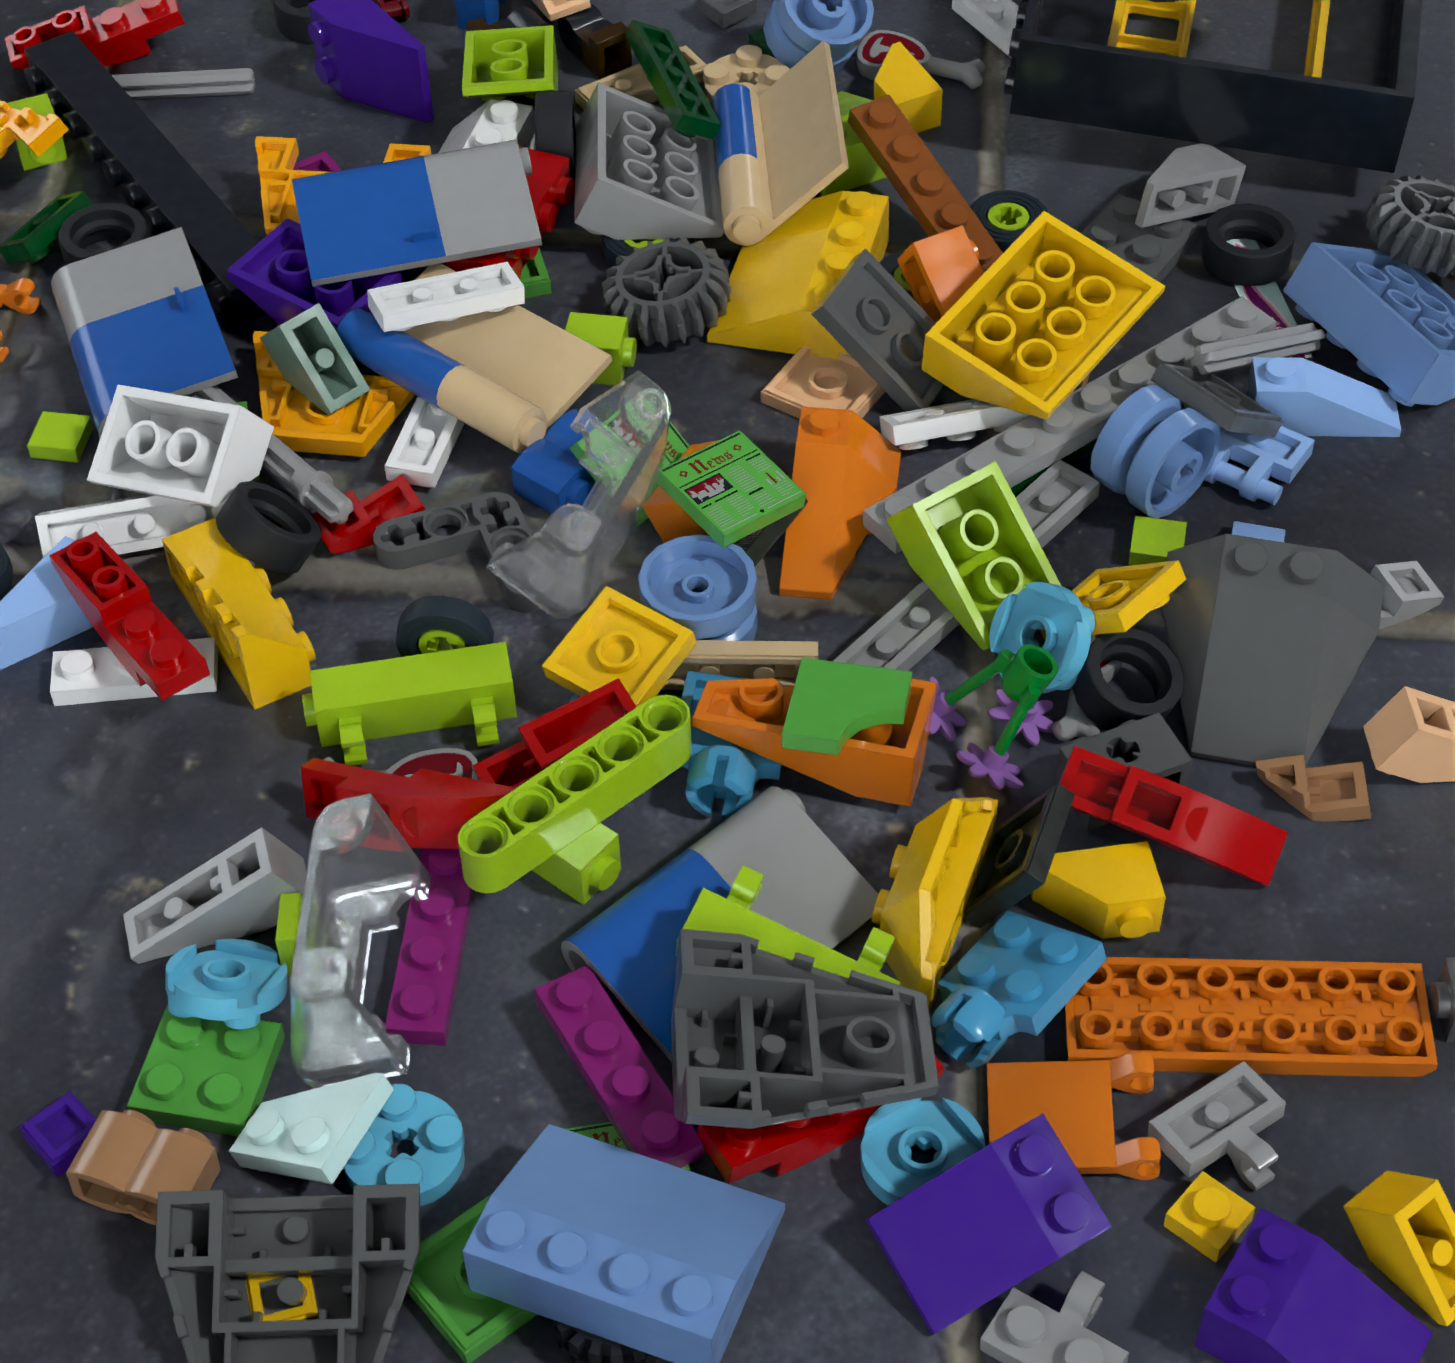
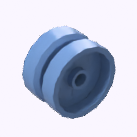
M774 0L766 13L763 28L767 46L779 62L791 69L824 40L830 45L833 70L836 73L842 70L849 61L858 44L871 27L874 7L872 0Z
M1155 384L1140 388L1126 398L1110 416L1094 446L1090 469L1097 481L1113 492L1122 495L1126 494L1129 503L1153 518H1161L1170 515L1185 504L1200 487L1211 470L1219 451L1221 432L1218 424L1192 408L1185 409L1183 401L1160 386Z
M699 534L677 537L657 546L644 559L638 575L639 596L642 605L694 632L696 640L754 641L758 629L757 607L755 603L757 599V576L753 561L741 547L732 543L722 549L710 536Z

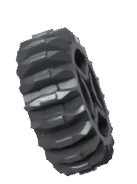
M1417 175L1415 179L1409 176H1401L1399 180L1389 179L1386 185L1381 186L1378 193L1374 195L1369 206L1368 219L1365 225L1370 231L1369 238L1378 243L1377 248L1380 251L1389 252L1391 260L1402 261L1407 264L1408 269L1415 267L1422 270L1424 274L1434 272L1438 276L1445 278L1449 273L1455 277L1454 184L1446 185L1440 183L1438 178L1434 181L1426 180L1422 175Z
M666 237L663 242L656 244L648 240L646 247L641 249L631 247L629 256L616 257V266L606 269L607 278L602 282L605 314L628 317L629 337L636 338V342L642 340L646 347H650L655 342H662L666 348L670 341L680 340L685 344L686 338L691 335L703 337L704 327H717L718 317L727 314V305L731 301L730 280L723 259L717 256L715 249H706L702 241L690 244L686 237L681 238L677 242H671Z

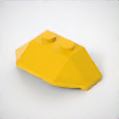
M989 797L953 798L917 823L908 846L899 844L895 850L889 877L894 879L891 890L881 889L876 899L872 922L880 924L881 931L895 937L886 961L903 987L926 994L929 1013L938 991L937 984L942 979L964 919V909L991 835L995 829L998 800Z

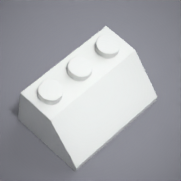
M490 99L452 128L439 153L515 139L518 146L537 150L533 106L518 104L508 100Z
M117 385L87 481L97 485L217 507L229 498L240 482L251 481L260 474L274 426L239 405Z

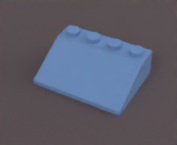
M1312 242L1283 289V292L1297 303L1295 306L1296 311L1303 317L1318 322L1327 331L1325 334L1326 338L1334 345L1350 351L1358 359L1356 362L1357 366L1368 375L1382 380L1389 387L1388 394L1397 402L1413 407L1414 404L1439 405L1455 398V300L1415 267L1408 269L1407 264L1402 261L1391 260L1389 252Z
M548 1124L492 1193L462 1251L469 1289L673 1363H720L784 1214L785 1203Z

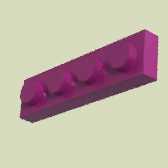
M421 848L384 1027L387 1042L446 1046L475 892L464 881L459 849Z
M585 965L534 989L536 1004L627 1150L679 1168L704 1157L703 1142L691 1124H686L674 1118V1100L671 1092L589 965Z

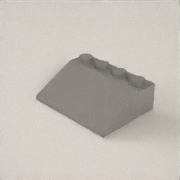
M598 82L576 124L574 223L582 226L592 234H603L617 240L665 239L666 237L669 239H676L677 237H722L724 228L715 138L712 140L697 135L694 138L685 137L673 129L672 123L664 109Z

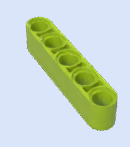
M659 695L648 699L468 820L461 827L458 834L463 878L468 887L476 892L485 894L496 893L507 888L683 766L689 760L692 752L691 717L688 705L680 698L671 695Z

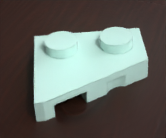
M376 1072L262 1102L229 1149V1153L240 1167L333 1184L394 1089L383 1073Z

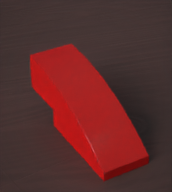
M618 678L518 727L523 741L472 765L477 779L517 788L635 709L636 705Z

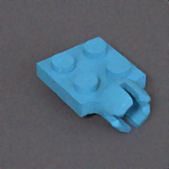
M688 671L681 700L688 705L691 717L692 752L689 760L682 766L688 769L685 790L686 798L696 811L707 817L711 816L714 799H724L721 819H728L752 800L754 785L759 779L779 780L782 765L693 727L692 717L707 681L738 680L742 678Z
M1007 910L938 982L937 985L943 1003L935 1010L930 1020V1025L936 1029L935 1042L944 1053L959 1064L978 1043L981 1044L965 1062L968 1067L975 1068L988 1063L1006 1043L1009 1036L1017 1032L1038 1036L1107 960L1102 942Z

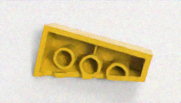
M216 517L162 539L173 580L209 638L215 637L219 654L254 710L311 686L310 662L316 660V655L307 634L304 631L295 632L292 627L294 626L293 619L286 602L282 597L274 599L270 594L272 593V588L263 567L259 565L252 566L249 559L238 553L226 542L217 529Z

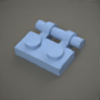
M1219 426L1221 432L1219 451L1204 481L1211 484L1216 481L1222 482L1238 489L1239 496L1252 502L1261 499L1275 505L1282 494L1283 487L1268 479L1271 476L1290 484L1312 455L1315 440L1283 426L1280 427L1275 437L1229 432ZM1232 459L1250 467L1248 471L1227 463V461Z

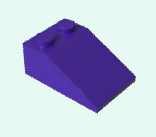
M315 0L308 3L311 23L308 24V32L315 44L317 57L314 61V69L323 84H328L341 97L425 123L434 120L425 46L372 0Z
M289 218L284 220L226 270L227 278L279 325L319 303L336 331L342 319L350 311L361 308L372 313L368 307V289L402 283L401 272L396 271L312 287L301 225Z
M1044 1114L1037 1116L990 1143L865 1220L931 1335L936 1334L1112 1227Z
M1261 1208L1204 1308L1195 1347L1225 1363H1419L1433 1332L1322 1238Z

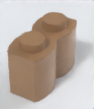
M103 1110L69 1166L66 1175L73 1195L79 1199L108 1211L131 1214L146 1223L156 1226L158 1192L210 1190L221 1169L215 1147L212 1146L211 1141L202 1133L190 1128H181L178 1131L158 1129L150 1118L134 1110H124L122 1113Z

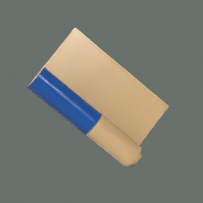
M823 40L760 96H757L746 86L735 83L724 85L713 95L712 109L721 123V127L715 136L724 233L730 241L738 245H753L767 237L849 168L830 45Z
M441 263L429 265L415 280L456 271ZM519 305L506 307L497 312L485 311L461 316L454 321H437L413 326L405 331L393 330L383 332L372 313L357 308L345 315L336 331L353 360L517 453H522L532 443L543 439L552 425L612 362L610 354Z

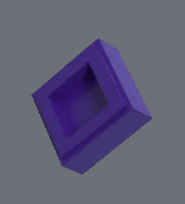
M69 1091L18 1126L27 1144L52 1173L58 1177L68 1170L96 1119L76 1096Z

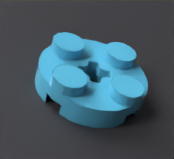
M1044 582L1026 584L1024 586L1028 588L1023 589L1017 595L1009 594L995 612L989 636L991 652L998 653L999 655L1003 649H1008L1016 654L1023 645L1032 644L1039 646V643L1033 639L1036 630H1044L1045 628L1046 641L1042 648L1052 655L1057 663L1058 672L1043 693L1055 690H1068L1076 683L1077 676L1087 659L1091 643V633L1095 628L1094 614L1091 609L1082 605L1079 598L1072 591L1065 587Z
M215 940V950L204 951L198 954L197 944L187 946L176 952L166 964L165 989L168 996V1010L172 1015L182 1018L198 1017L224 1021L226 1026L233 1029L241 1030L255 1027L260 1023V1014L274 1009L286 996V963L284 962L282 966L277 963L278 953L271 947L249 940Z
M405 1084L391 1085L394 1089L345 1164L344 1171L352 1190H354L356 1185L419 1183L421 1207L440 1199L459 1179L464 1169L465 1161L463 1127L455 1111L442 1099L426 1092L414 1091ZM401 1140L413 1141L414 1149L417 1151L415 1154L410 1156L406 1153H401L396 1158L390 1157L392 1152L391 1146Z
M943 1097L941 1104L934 1101H921V1098L882 1105L869 1117L865 1126L864 1137L860 1146V1164L863 1178L872 1193L889 1206L984 1148V1134L980 1125L968 1110L960 1104ZM918 1145L923 1151L933 1147L937 1152L934 1154L933 1162L922 1164L911 1160L912 1152L910 1147Z

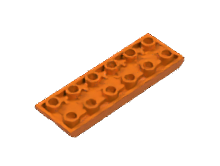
M1106 957L1107 960L1064 1006L1067 1061L1111 1060L1132 1052H1147L1153 1057L1154 1072L1226 1073L1245 1061L1257 1074L1409 1078L1425 1076L1436 1071L1438 1066L1422 963Z

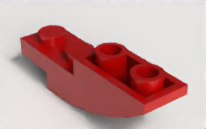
M136 0L121 7L107 9L101 15L94 18L90 17L84 5L74 10H65L55 15L54 18L34 26L22 27L15 31L14 34L4 38L10 63L14 69L24 70L29 67L24 49L70 31L77 35L105 67L151 54L149 38L185 24L178 0Z
M97 532L78 539L67 547L49 555L52 565L87 619L140 687L147 683L163 701L210 675L206 659L152 602L148 586Z
M1073 746L1059 784L1075 794L1071 805L1072 809L1159 842L1158 844L1264 886H1268L1288 835V832L1203 793L1136 766H1126L1077 746Z
M312 758L301 766L307 818L339 824L340 838L397 847L459 849L458 834L461 827L468 820L516 789L514 787L422 768L407 778Z
M935 1056L937 1077L940 1078L945 1067ZM882 1105L752 1129L699 1125L697 1134L703 1142L705 1151L727 1183L730 1184L770 1166L776 1175L780 1176L821 1157L862 1134L869 1117Z

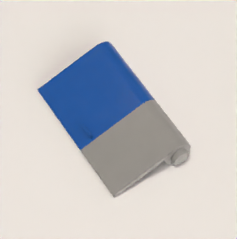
M515 139L292 179L312 287L542 245L526 176L532 175L528 148H519Z
M182 227L68 264L60 268L53 275L51 280L52 292L100 438L117 385L185 396L238 378Z
M775 786L769 787L561 943L563 957L570 969L574 971L589 965L600 984H605L671 1062V1017L677 961L676 941L680 929L686 923L703 888L727 899L743 865L765 875L762 881L763 887L751 911L833 950L872 920L878 893L806 814V809L800 798L788 789L782 790Z

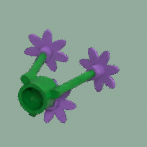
M1026 644L1020 647L1016 654L1008 649H1003L994 662L951 692L947 690L941 692L938 681L935 677L931 676L928 681L937 683V692L929 735L936 733L939 729L948 741L953 742L956 740L954 727H962L966 724L964 718L954 711L957 708V702L997 674L1002 673V689L996 691V697L1003 707L991 708L988 711V716L998 722H1007L997 744L990 745L985 753L976 744L969 742L967 746L968 752L958 751L956 756L961 762L970 766L968 771L970 777L980 779L987 776L989 784L996 790H1002L1004 784L1014 789H1021L1024 784L1015 776H1018L1022 769L1016 765L1006 763L1009 758L1007 750L1014 737L1021 730L1025 740L1033 746H1037L1040 741L1039 731L1052 733L1054 722L1042 715H1045L1053 708V702L1050 700H1037L1057 675L1058 667L1056 661L1045 649L1037 645Z

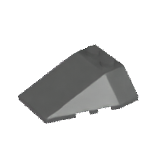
M1224 534L1168 551L1166 562L1179 560L1186 580L1169 594L1170 600L1161 606L1160 610L1165 621L1169 641L1168 647L1179 660L1184 676L1183 693L1179 699L1190 757L1256 767V761L1304 755L1305 766H1307L1328 728L1339 703L1351 686L1356 672L1377 638L1385 585L1343 554L1331 549Z
M680 929L671 1017L674 1118L686 1124L752 1129L937 1094L939 1084L926 994L851 970L849 978L813 967L815 958L798 952L795 953L794 959L790 960L759 950V940L742 934Z
M419 1183L354 1186L353 1195L231 1198L224 1190L158 1192L155 1259L160 1277L164 1280L174 1314L172 1318L188 1363L383 1362L420 1252ZM297 1275H311L319 1317L307 1320L263 1321V1313L258 1311L253 1312L252 1322L245 1282L248 1277L286 1276L259 1283L264 1314L267 1315L302 1306V1302L307 1296V1289L298 1280Z

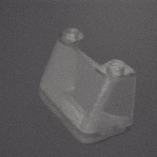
M638 370L580 409L570 426L575 432H582L585 439L586 451L580 458L579 463L598 477L582 506L579 504H567L559 507L548 517L541 530L515 545L505 542L498 546L486 566L487 569L551 616L567 619L588 607L644 510L642 506L658 486L657 476L658 470L663 468L671 418V404L666 393L656 383Z
M371 793L342 799L329 804L316 819L312 832L290 976L291 1066L306 1085L314 1089L376 1072L383 1073L385 1077L408 1074L410 1045L402 1035L386 1033V1026L377 1014L370 1015L363 1006L372 933L399 928L400 918L396 914L403 903L413 896L417 901L428 899L431 875Z

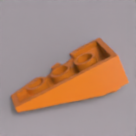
M801 407L792 481L806 493L808 502L786 529L779 596L832 600L854 564L857 550L867 534H872L863 526V510L897 492L901 450L853 410Z
M775 678L707 681L692 717L693 727L855 797L911 807L923 769L937 683L912 679V688L904 724H880L863 729L845 742L839 755L782 748V731L794 685L782 686Z

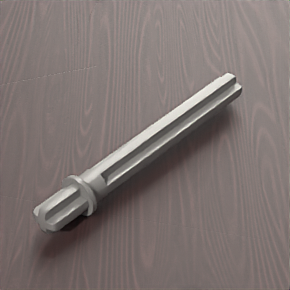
M216 385L185 395L187 397L239 405ZM272 434L263 465L297 494V500L304 508L316 510L330 523L336 522L341 525L348 521V515L353 511V503L334 486L332 477L324 471H316Z

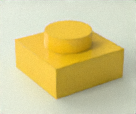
M1202 1171L1167 1211L1163 1226L1217 1263L1252 1221L1256 1207Z

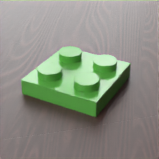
M167 1005L127 1104L128 1110L140 1112L157 1124L238 1137L263 1100L285 1038L282 1023L260 1020V1023L255 1027L241 1030L233 1029L226 1026L224 1021L174 1016L169 1012Z

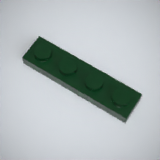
M631 20L625 36L634 51L635 57L641 64L647 80L651 83L659 103L663 106L670 119L673 129L685 137L694 138L697 135L714 140L721 127V123L670 30Z

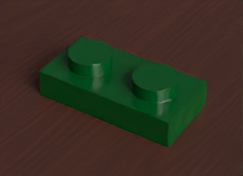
M85 191L57 196L0 244V253L7 263L26 259L29 263H34L47 256L53 250L51 243L59 237L58 232L63 222L76 211L93 205Z

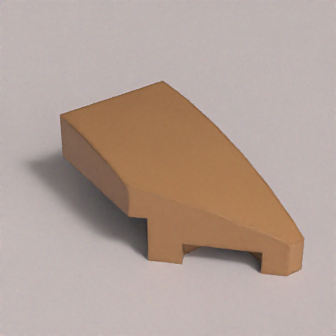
M1304 755L1256 761L1258 778L1313 822L1371 819L1363 761L1306 768Z

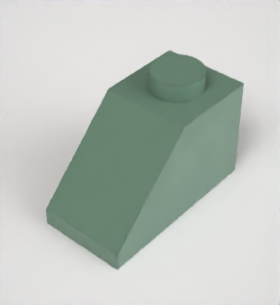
M319 303L260 337L284 379L327 415L371 390Z

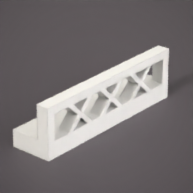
M146 494L41 512L35 516L43 558L65 536L78 540L94 532H97L118 555L163 547V538L215 518L227 499L217 507H211Z

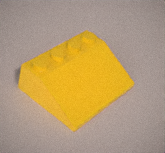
M843 190L811 199L763 240L753 245H742L729 278L731 301L727 305V314L718 317L717 327L709 329L707 342L796 354L800 348L809 347L811 348L810 355L838 360L839 352L848 354L811 314L856 255L867 249L878 262L883 259L889 242V196L870 194L864 191L852 192Z
M1043 211L925 334L921 370L961 396L1047 420L1163 294L1165 285L1051 214Z

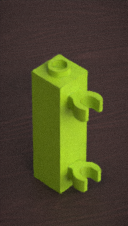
M506 642L310 670L312 693L302 694L307 727L317 725L321 747L341 744L344 751L345 764L350 766L368 763L365 740L474 724L477 745L485 746L500 743L497 720L517 718L513 679Z
M744 865L741 867L727 899L705 888L702 889L682 928L742 934L759 940V950L793 960L795 953L798 952L815 958L813 967L849 978L851 970L897 985L901 983L880 972L895 940L894 936L873 927L857 961L751 911L763 887L762 881L765 875ZM677 938V941H676V956H677V949H678V938Z

